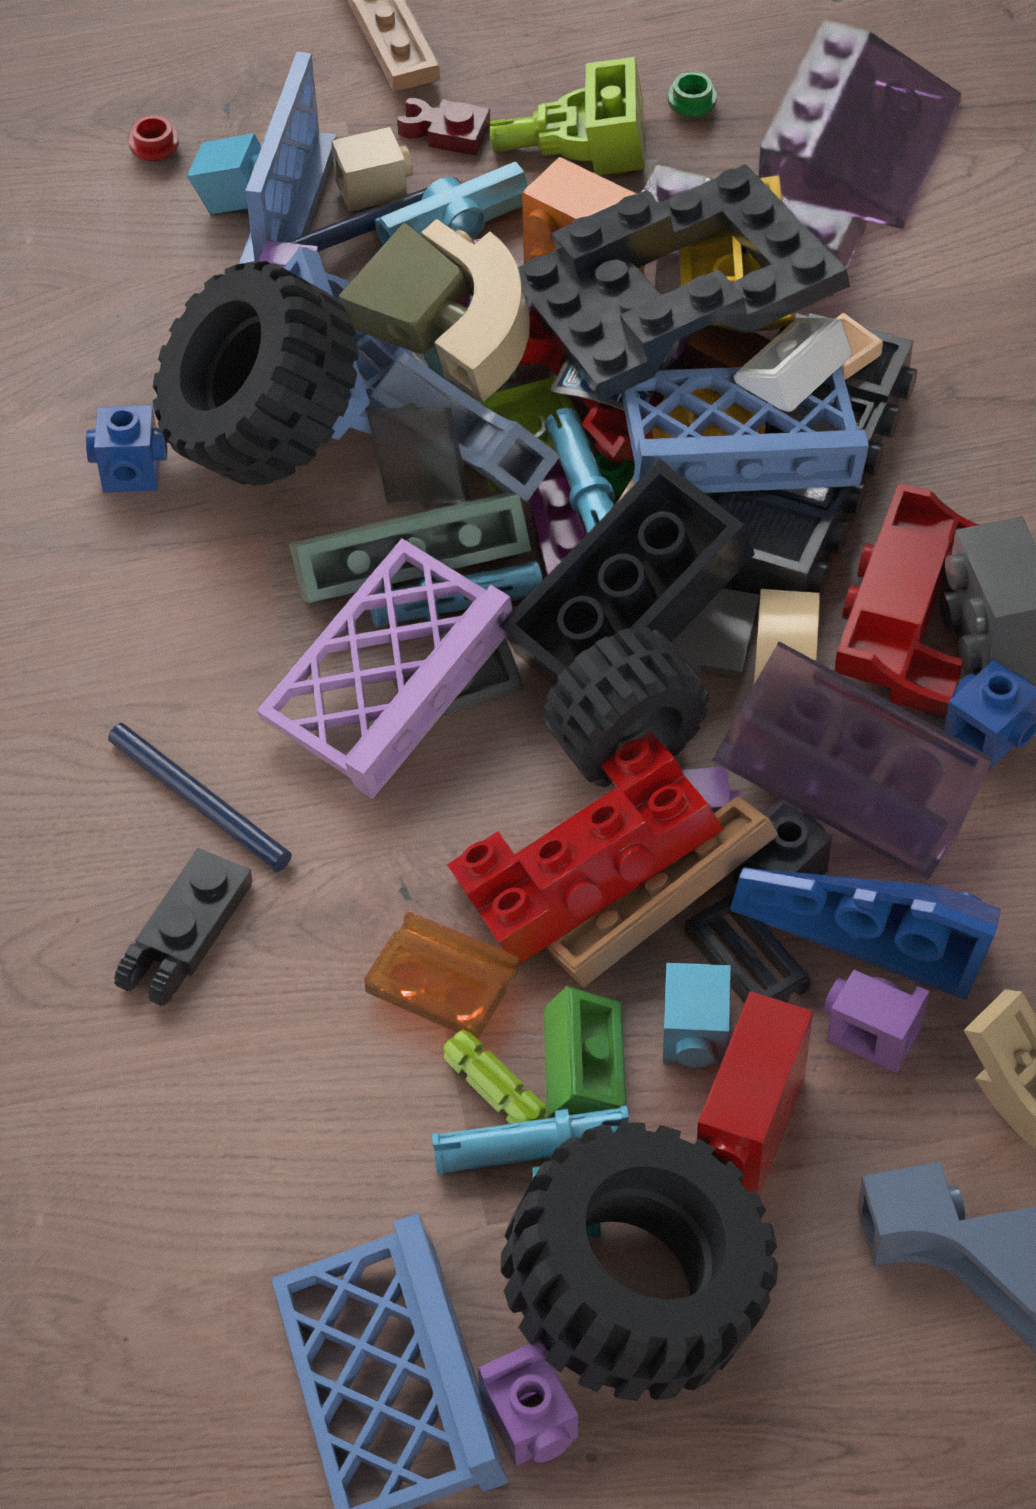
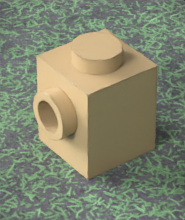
M390 127L331 140L335 181L349 212L382 205L407 195L406 177L413 175L412 160L407 146L398 145Z

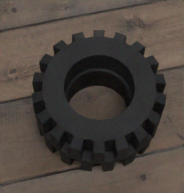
M638 627L632 632L630 629L618 631L610 638L606 636L574 658L575 661L561 672L557 677L558 682L550 688L546 697L549 702L544 706L543 710L547 729L582 775L590 783L594 782L596 786L607 787L612 783L600 764L616 754L624 744L642 737L649 731L653 732L673 757L677 756L700 729L699 724L705 719L708 711L706 704L709 702V692L705 689L706 685L663 633L658 630L651 631L648 627Z

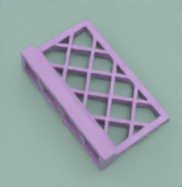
M401 538L256 710L259 718L351 778L356 789L374 799L504 640L505 635L499 625L513 612L510 596L492 585L487 590L483 589ZM406 561L424 571L425 586L393 591L391 578ZM433 578L437 579L441 583L433 584ZM385 587V593H380V591ZM461 594L473 602L462 616L438 620L435 598ZM428 599L431 621L398 627L395 605ZM387 607L389 629L357 634L355 621L365 610ZM347 631H349V636H344V637H343V635H344ZM447 633L446 636L441 640L440 634ZM433 635L435 649L427 659L402 663L400 641ZM392 642L395 665L368 670L361 669L359 648ZM351 650L354 672L321 678L319 664L328 653ZM312 674L313 679L306 680ZM412 676L405 684V677ZM397 679L398 694L389 704L366 707L363 684ZM356 686L358 709L325 715L323 691ZM314 693L317 716L291 720L280 713V710L291 697ZM375 720L369 728L368 721ZM360 723L362 737L347 755L329 745L327 728ZM319 730V738L309 731Z

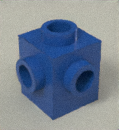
M153 405L97 407L96 428L86 432V453L88 462L97 463L103 492L158 491L160 461L167 460L168 445L160 428L156 427Z
M995 660L991 661L978 675H967L956 687L948 704L943 738L988 769H991L1014 746L1019 749L1023 748L1035 735L1036 687L1023 675L1010 671Z

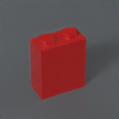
M750 991L698 1120L697 1139L715 1148L712 1155L724 1165L731 1161L744 1174L745 1178L741 1184L746 1191L755 1190L760 1198L805 1079L813 1011Z

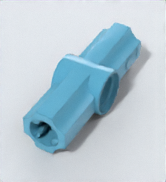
M513 162L462 184L454 177L440 178L426 189L421 201L375 219L376 233L383 246L403 223L409 225L422 236L421 232L438 219L453 231L462 230L472 239H475L482 232L486 221L523 206L522 192L529 186L525 173L516 162Z

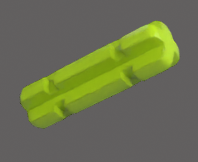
M461 1030L445 1043L443 1047L445 1061L457 1073H466L468 1076L465 1080L498 1113L506 1112L508 1114L506 1120L510 1124L546 1119V1105L531 1090L523 1091L524 1083L491 1051L482 1052L481 1049L484 1045L471 1032Z

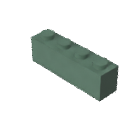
M507 492L289 543L301 598L308 603L357 592L401 538L451 569L531 551L520 496ZM406 561L391 578L393 584L425 575L424 571Z

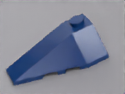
M743 868L730 908L731 911L964 1000L969 995L994 938L1001 912L1000 908L983 902L973 894L955 892L942 886Z

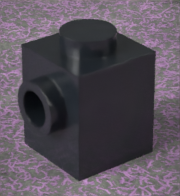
M784 803L769 817L778 836L735 869L734 883L738 884L743 868L824 875L828 871L832 836L826 833L823 826L814 818L807 815L802 816Z

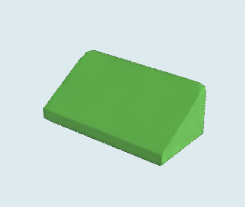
M566 986L544 1008L547 1115L555 1117V1111L568 1109L569 1115L626 1106L621 1002Z

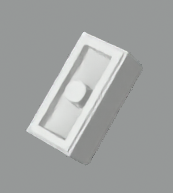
M829 318L795 319L733 376L736 384L778 409L788 412L793 411L850 358L851 349L841 320Z

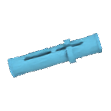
M569 408L559 409L556 412L561 421L562 428L559 429L556 419L552 414L548 416L545 427L551 436L556 452L560 455L559 460L571 488L569 493L570 504L573 510L576 511V514L582 517L586 530L589 533L613 508L615 493L611 483H608V480L602 477L581 425L578 412Z
M536 560L526 564L462 575L485 590L490 585L510 596L511 601L526 598L542 582L540 567ZM425 577L418 578L417 584L393 588V591L425 586ZM435 580V581H433V584L441 583V582L438 581V580ZM461 594L435 598L438 620L439 614L466 610L473 602ZM428 599L395 605L397 622L423 617L426 622L431 621ZM387 607L370 609L375 628L389 624Z
M627 1105L620 1106L617 1109L569 1115L568 1109L556 1110L554 1118L442 1134L438 1132L432 1133L437 1175L550 1158L558 1146L569 1138L580 1139L587 1129L600 1125H610L612 1132H616L621 1122H628L629 1120Z

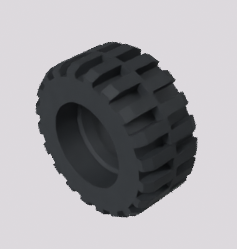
M251 261L226 268L225 275H214L204 283L205 289L200 294L194 293L185 303L187 309L180 319L175 318L169 329L172 332L167 345H162L158 357L161 365L159 372L154 373L153 389L157 394V398L153 400L155 416L159 421L157 424L164 439L179 455L242 485L251 484L258 486L272 483L274 480L285 479L294 474L297 465H307L317 456L315 450L320 444L328 443L335 433V430L332 428L339 416L344 417L349 402L346 398L349 389L355 387L357 372L353 368V364L359 360L358 344L356 339L353 338L356 332L351 318L346 313L344 305L336 297L276 263Z
M621 1122L614 1133L610 1125H600L585 1130L580 1139L569 1138L554 1150L549 1161L542 1163L515 1210L504 1235L507 1243L501 1252V1273L506 1279L510 1280L503 1291L509 1309L513 1313L522 1312L524 1316L518 1328L529 1344L533 1345L541 1339L548 1351L544 1360L561 1373L567 1367L581 1376L578 1381L579 1385L597 1393L602 1385L615 1388L614 1397L619 1399L638 1401L645 1390H649L650 1397L654 1400L674 1398L683 1387L684 1389L694 1391L709 1382L717 1370L724 1369L763 1317L771 1301L769 1293L776 1285L778 1264L775 1257H771L777 1248L774 1229L770 1223L761 1222V1218L767 1210L755 1190L746 1191L741 1184L745 1178L744 1174L731 1161L724 1165L712 1155L715 1148L700 1139H697L695 1144L680 1138V1130L659 1125L656 1132L646 1131L645 1123ZM602 1222H620L639 1227L653 1234L665 1243L680 1261L687 1276L690 1296L679 1299H658L641 1295L626 1288L609 1275L597 1260L589 1244L586 1227Z

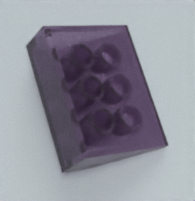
M823 21L760 146L758 177L766 178L779 175L783 200L904 229L961 101V92L872 32L853 28L846 24Z

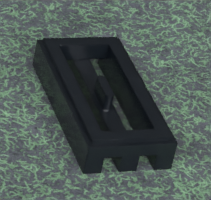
M735 892L685 920V933L712 965H731L730 987L744 1003L750 991L788 1003L790 995L794 992L800 996L809 990L810 977L764 923L730 910ZM728 913L783 976V980L778 982L758 959L752 947L735 932L723 916ZM707 925H709L713 929V931L724 942V944L729 948V950L735 955V957L740 961V963L746 968V970L751 974V976L756 980V982L762 987V989L764 990L763 992L749 977V975L743 970V968L738 964V962L732 957V955L727 951V949L722 945V943L716 938V936L711 932Z

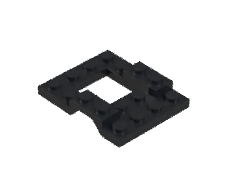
M747 164L736 169L726 170L718 177L692 189L680 191L661 203L648 190L626 196L610 207L590 216L580 217L570 225L552 232L556 250L546 255L534 257L526 264L518 267L528 310L600 401L653 378L676 340L718 322L750 333L850 287L845 266ZM725 228L762 267V269L752 271L732 283L718 269L707 275L699 276L690 283L664 295H660L638 269Z

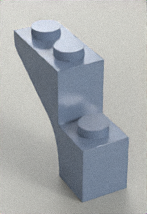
M405 352L399 355L370 395L373 400L456 463L470 465L505 493L518 494L521 501L527 502L560 457L558 453L519 423L508 420L491 411Z
M941 1161L862 1176L857 1208L874 1266L897 1262H916L932 1265L950 1272L961 1280L1036 1353V1206L965 1219V1207L960 1189L956 1184L948 1185Z

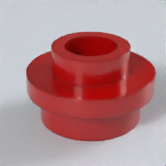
M148 115L138 119L133 124L128 138L129 148L133 155L153 162L169 157L179 146L176 129L167 118L159 115Z

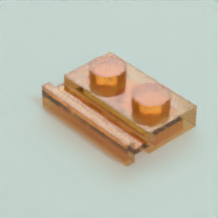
M408 910L403 917V925L398 932L394 931L364 978L365 992L457 1033L461 1030L469 1031L478 1039L506 994V987L511 978H515L518 974L519 957Z

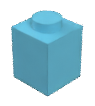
M254 133L202 142L187 177L210 215L248 209L245 190L262 147Z
M666 963L663 1062H679L684 1066L693 1068L705 1067L710 1064H721L729 1040L731 965Z

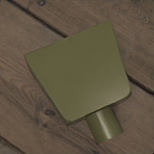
M405 223L396 230L339 295L340 301L344 305L346 313L349 314L356 331L418 354L428 352L434 346V342L465 314L471 299L464 275L459 267Z

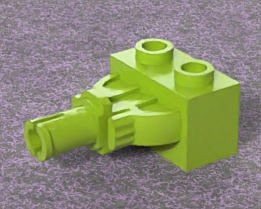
M629 57L586 63V83L584 88L574 90L556 102L539 104L538 110H534L533 116L490 120V138L493 152L499 153L512 149L538 146L543 156L561 154L572 160L592 161L594 172L597 175L622 174L645 169L644 100L636 58Z

